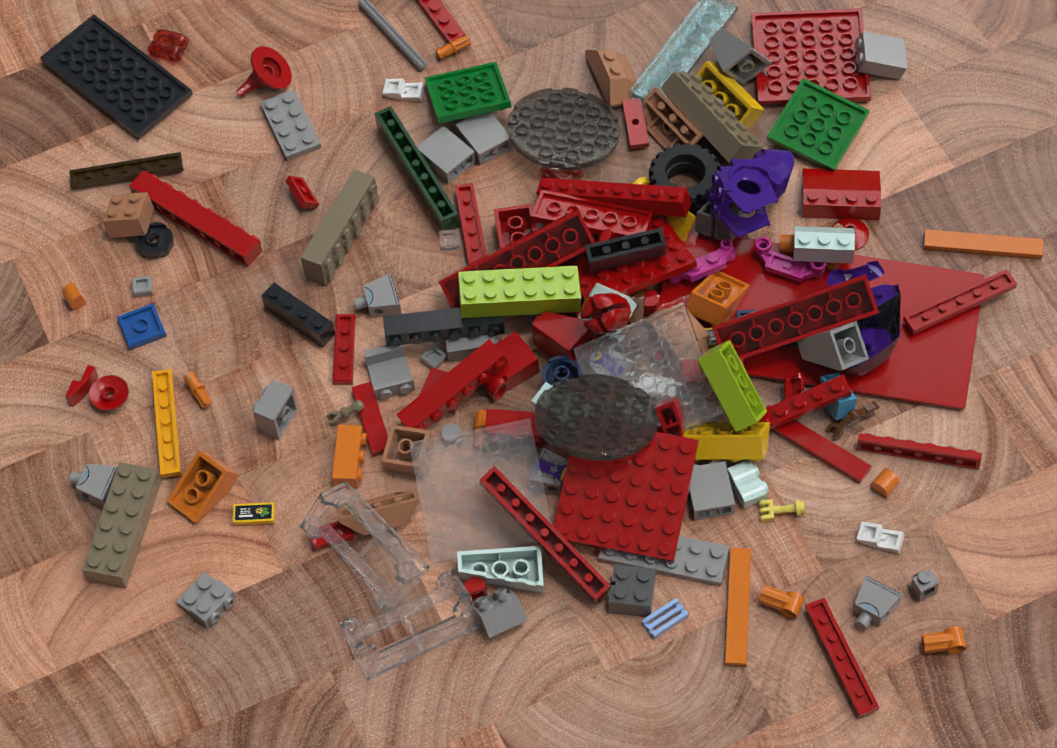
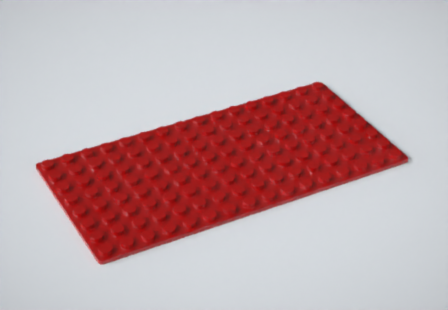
M691 229L685 242H683L695 259L716 251L721 246V241L715 239L714 235L711 237L705 236ZM736 237L732 241L736 257L733 261L726 263L727 268L720 271L749 284L750 287L729 320L736 318V310H760L828 287L827 279L831 271L839 268L845 271L866 265L867 262L879 261V264L883 267L884 274L869 281V284L872 288L882 284L897 285L898 282L901 293L900 337L889 358L875 369L861 376L840 372L839 374H844L853 393L952 409H965L980 305L914 335L903 321V317L984 280L983 274L854 254L853 263L826 262V269L822 277L804 279L800 283L765 271V265L757 257V251L755 250L756 239ZM771 242V250L779 253L780 243ZM780 253L791 258L794 257L792 253ZM708 276L694 282L682 279L677 284H671L667 279L663 280L658 309L687 308L691 292ZM696 318L704 329L712 328L709 322ZM652 332L647 358L654 361L679 364ZM780 346L743 359L744 368L748 376L785 381V374L795 376L796 373H802L803 377H805L804 385L809 386L820 385V376L836 373L835 371L809 364L808 362L810 361L803 360L798 346Z

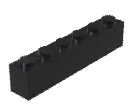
M460 308L383 316L386 346L397 347L404 344L505 334L503 316L461 318Z

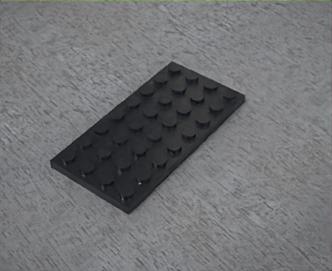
M95 14L40 57L42 63L138 139L193 95L192 90Z

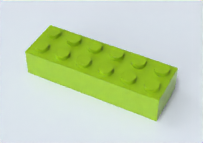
M577 266L458 272L461 318L543 314L545 311L552 313L580 312L581 293Z

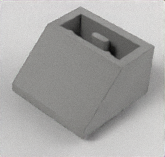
M508 587L498 588L493 594L487 597L481 596L474 603L470 604L484 633L489 638L527 621L519 598Z

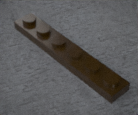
M177 152L69 170L70 185L72 190L134 180L143 170L156 176L184 171L182 154Z

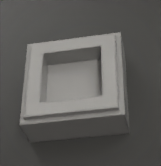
M152 276L132 278L134 298L153 295Z
M434 345L420 357V361L430 369L431 367L438 369L448 359V355Z

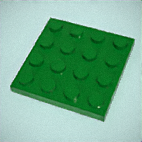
M497 62L424 77L438 124L448 123L457 119H466L475 115H484L497 110L502 111L512 107Z
M803 78L767 135V140L825 169L835 171L869 116L870 110Z

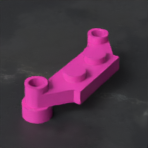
M760 237L755 242L757 257L764 263L765 271L800 283L804 279L820 278L823 276L826 262L806 263L803 261H793L791 257L772 251L771 241L768 238Z
M730 239L722 240L718 250L695 259L697 267L667 280L671 284L680 283L682 279L694 282L727 268L726 263L733 261L736 257L732 241Z

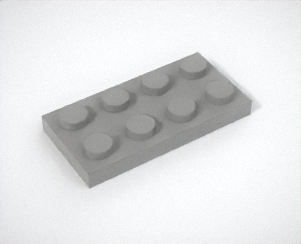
M295 90L260 102L261 108L287 161L322 148Z

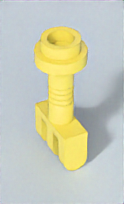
M773 499L759 501V507H761L759 509V514L761 515L760 522L775 521L774 514L797 512V516H801V514L805 513L804 501H800V499L796 500V504L774 506Z

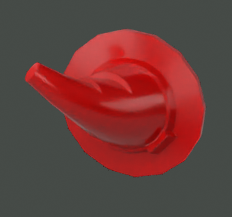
M266 46L256 47L251 53L250 58L252 73L236 90V93L241 97L263 86H269L277 90L286 89L292 80V73L288 63L274 49Z

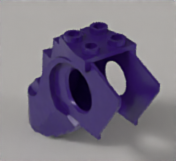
M761 149L754 154L753 159H731L730 166L719 167V171L712 175L711 189L707 191V201L711 202V213L714 214L715 220L723 221L736 237H742L765 226H770L765 206L778 203L779 197L786 191L794 167V156L791 151ZM734 202L742 213L749 214L755 211V214L751 217L737 216L730 211L729 204Z

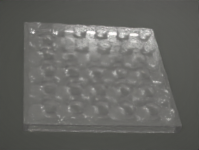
M680 303L573 348L598 421L603 422L621 415L624 426L644 429L660 423L655 410L657 403L675 396L678 397L685 414V431L725 415L723 409L718 404L716 393L708 385L706 374L702 373L699 368L698 359L703 353L684 303Z
M530 418L409 443L432 564L455 560L459 551L515 548L536 543L480 485L479 479L493 466L551 523Z

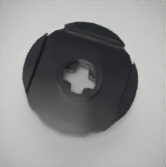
M151 222L146 235L135 236V244L140 255L143 257H166L173 247L174 237L171 229L167 228L164 223ZM154 237H157V242H150V240H153Z

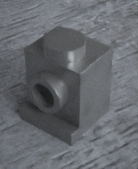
M931 569L916 573L908 587L918 602H921L937 594L939 581Z

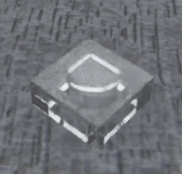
M458 229L439 231L441 251L460 249Z

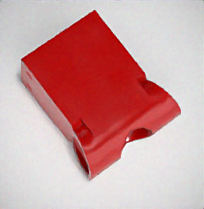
M517 331L495 344L509 363L506 364L502 371L496 372L485 383V389L494 401L504 396L508 389L511 390L540 373L537 357Z

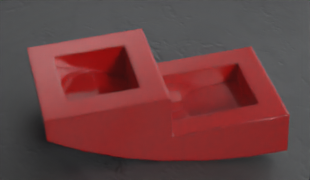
M87 365L81 380H72L65 396L69 406L74 407L89 393L92 384L99 377L95 366Z

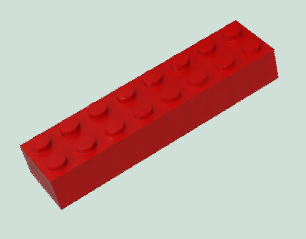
M576 209L444 276L438 282L451 308H460L458 272L555 267L584 252L585 245L596 242L579 209Z
M863 274L713 325L712 329L718 345L730 340L738 357L745 359L878 314L879 310L867 275Z

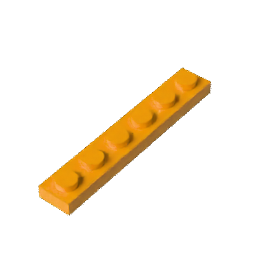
M172 369L152 371L161 478L180 476L182 472Z

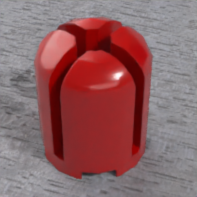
M599 293L588 297L581 306L580 316L581 319H591L583 323L590 332L606 334L619 332L627 327L632 312L626 298L614 293Z

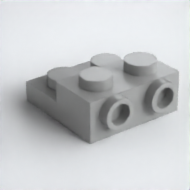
M204 572L176 602L177 605L208 628L211 624H215L219 620L220 615L234 604L236 597L234 591L220 580L216 581Z

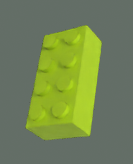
M730 340L709 349L698 359L700 370L706 374L710 389L716 393L720 408L726 412L728 416L727 421L736 432L757 423L767 413Z

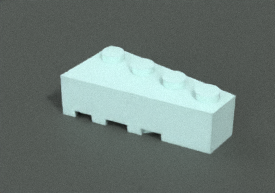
M541 546L457 552L458 573L461 580L480 577L484 580L485 584L544 593Z

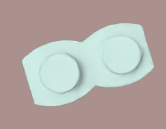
M747 460L727 468L730 484L744 509L767 499L769 489L766 482L761 481L758 477L760 472L756 464L753 465L751 461Z

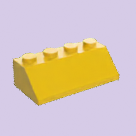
M706 61L698 71L697 75L701 77V82L713 90V95L724 102V106L736 115L735 118L745 124L747 129L753 126L765 111L735 79L722 71L719 63Z
M690 422L685 429V437L699 440L695 462L701 459H709L711 462L720 461L721 459H729L731 462H738L740 460L758 462L763 460L767 453L770 423L757 422L736 432L728 422Z

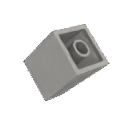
M725 28L718 30L709 38L722 71L742 85L772 64L768 58Z
M857 321L797 341L803 360L839 371L869 359Z

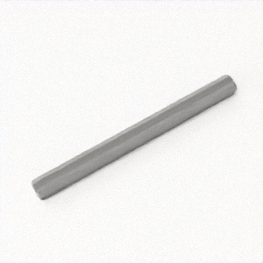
M369 0L358 1L361 9L420 71L427 68V62Z

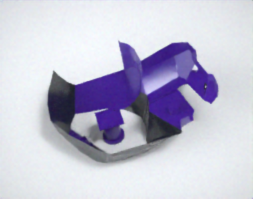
M879 261L867 262L866 265L845 271L839 268L830 272L827 283L830 286L866 274L868 281L882 276L884 270ZM898 282L897 285L882 284L872 287L871 290L879 313L857 320L869 357L868 360L841 371L816 363H808L835 372L861 376L885 362L895 349L900 337L901 293Z

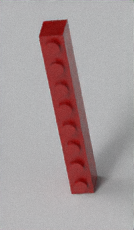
M143 170L129 185L131 194L147 192L155 211L243 265L249 267L263 252L260 244L261 241L258 237L249 235L242 227H236L227 218H221L212 209L203 207L199 201L190 199L183 191L175 190L168 182L159 180L155 174H149Z
M541 178L536 191L537 196H539L541 190L653 211V215L687 217L691 205L687 187Z
M495 466L479 479L480 485L595 604L611 589V585Z

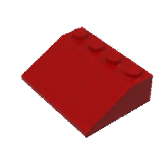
M803 168L802 218L880 220V171L841 169L831 171L828 169Z

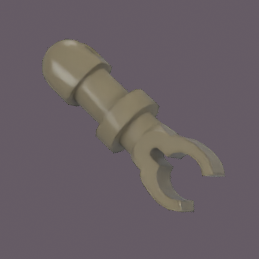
M357 400L348 407H342L340 411L329 412L326 417L328 419L335 418L328 423L331 426L339 424L344 417L348 418L350 414L363 410L364 404Z

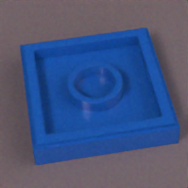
M154 303L117 316L130 350L167 337Z

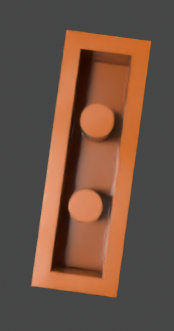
M338 425L332 471L334 488H358L359 481L363 480L361 463L365 462L363 445L367 444V433L363 432L362 425Z

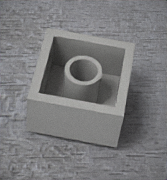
M274 380L271 381L269 386L264 388L261 399L254 404L252 410L259 432L280 440L299 409L294 389Z

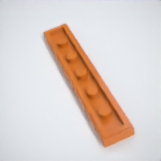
M925 229L924 249L1042 259L1043 239Z
M730 547L725 666H747L751 548Z

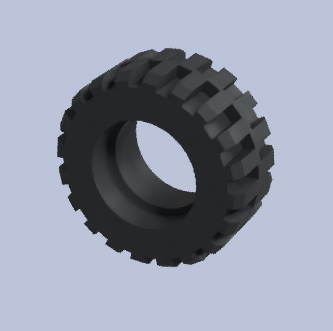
M680 143L674 144V147L670 148L669 146L665 148L664 152H659L656 155V159L652 160L651 168H649V185L679 187L671 183L669 179L681 173L696 175L702 181L697 185L687 187L691 200L689 212L697 216V212L708 202L707 191L711 189L712 175L719 171L721 165L714 154L711 155V151L706 148L702 149L700 145L695 144L693 146L691 143H685V145H680Z

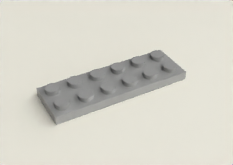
M680 536L674 562L604 548L600 549L598 562L656 569L657 574L721 586L730 546Z

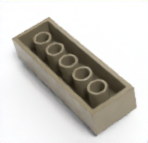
M673 71L661 88L670 100L729 163L731 159H753L754 154L763 148L759 144V139L747 131V126L735 118L736 115L724 106V102L713 95V90L701 82L700 76L695 73L688 74Z
M355 169L353 170L301 256L305 279L326 286L329 280L334 278L335 270L338 265L343 263L344 255L347 250L349 251L352 248L353 240L356 236H359L362 225L365 221H368L371 210L379 202L374 176Z
M119 462L82 568L87 581L127 588L162 482L158 469Z

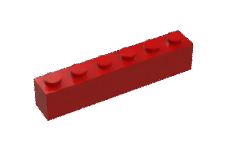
M488 339L396 415L406 427L427 430L433 423L439 422L449 410L455 409L465 397L471 396L476 388L487 383L492 375L502 371L509 362L492 340Z

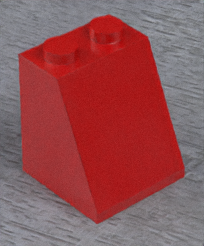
M547 311L541 316H537L532 322L534 345L551 358L555 356H568L573 361L579 362L595 345V333L590 332L583 325L587 320Z

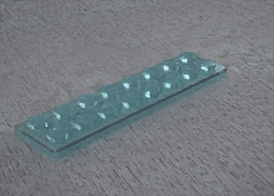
M699 0L629 90L631 96L636 99L641 98V101H643L655 86L661 90L673 71L689 74L711 46L709 38L718 30L725 28L738 11V5L728 0Z

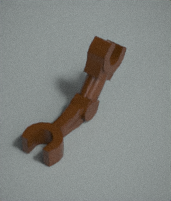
M872 401L861 409H853L839 424L831 423L826 429L829 432L837 429V432L832 436L837 440L842 437L845 426L860 417H873L875 415L873 411L879 409V406L875 401Z

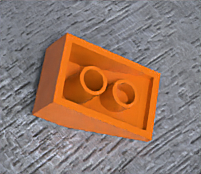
M721 271L709 275L691 292L687 309L695 318L709 322L712 326L728 321L750 285Z
M198 450L167 502L194 523H198L229 492L239 474L212 454Z

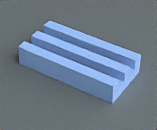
M675 598L644 618L642 624L655 639L688 618L689 613L684 610L682 604H679L678 599ZM678 612L681 613L680 615H678L677 617L673 618L672 620H670L669 622H667L666 624H664V625L661 626L660 628L656 629L655 631L653 630V628L657 627V626L660 625L661 623H664V622L667 621L670 617L674 616V615L677 614Z

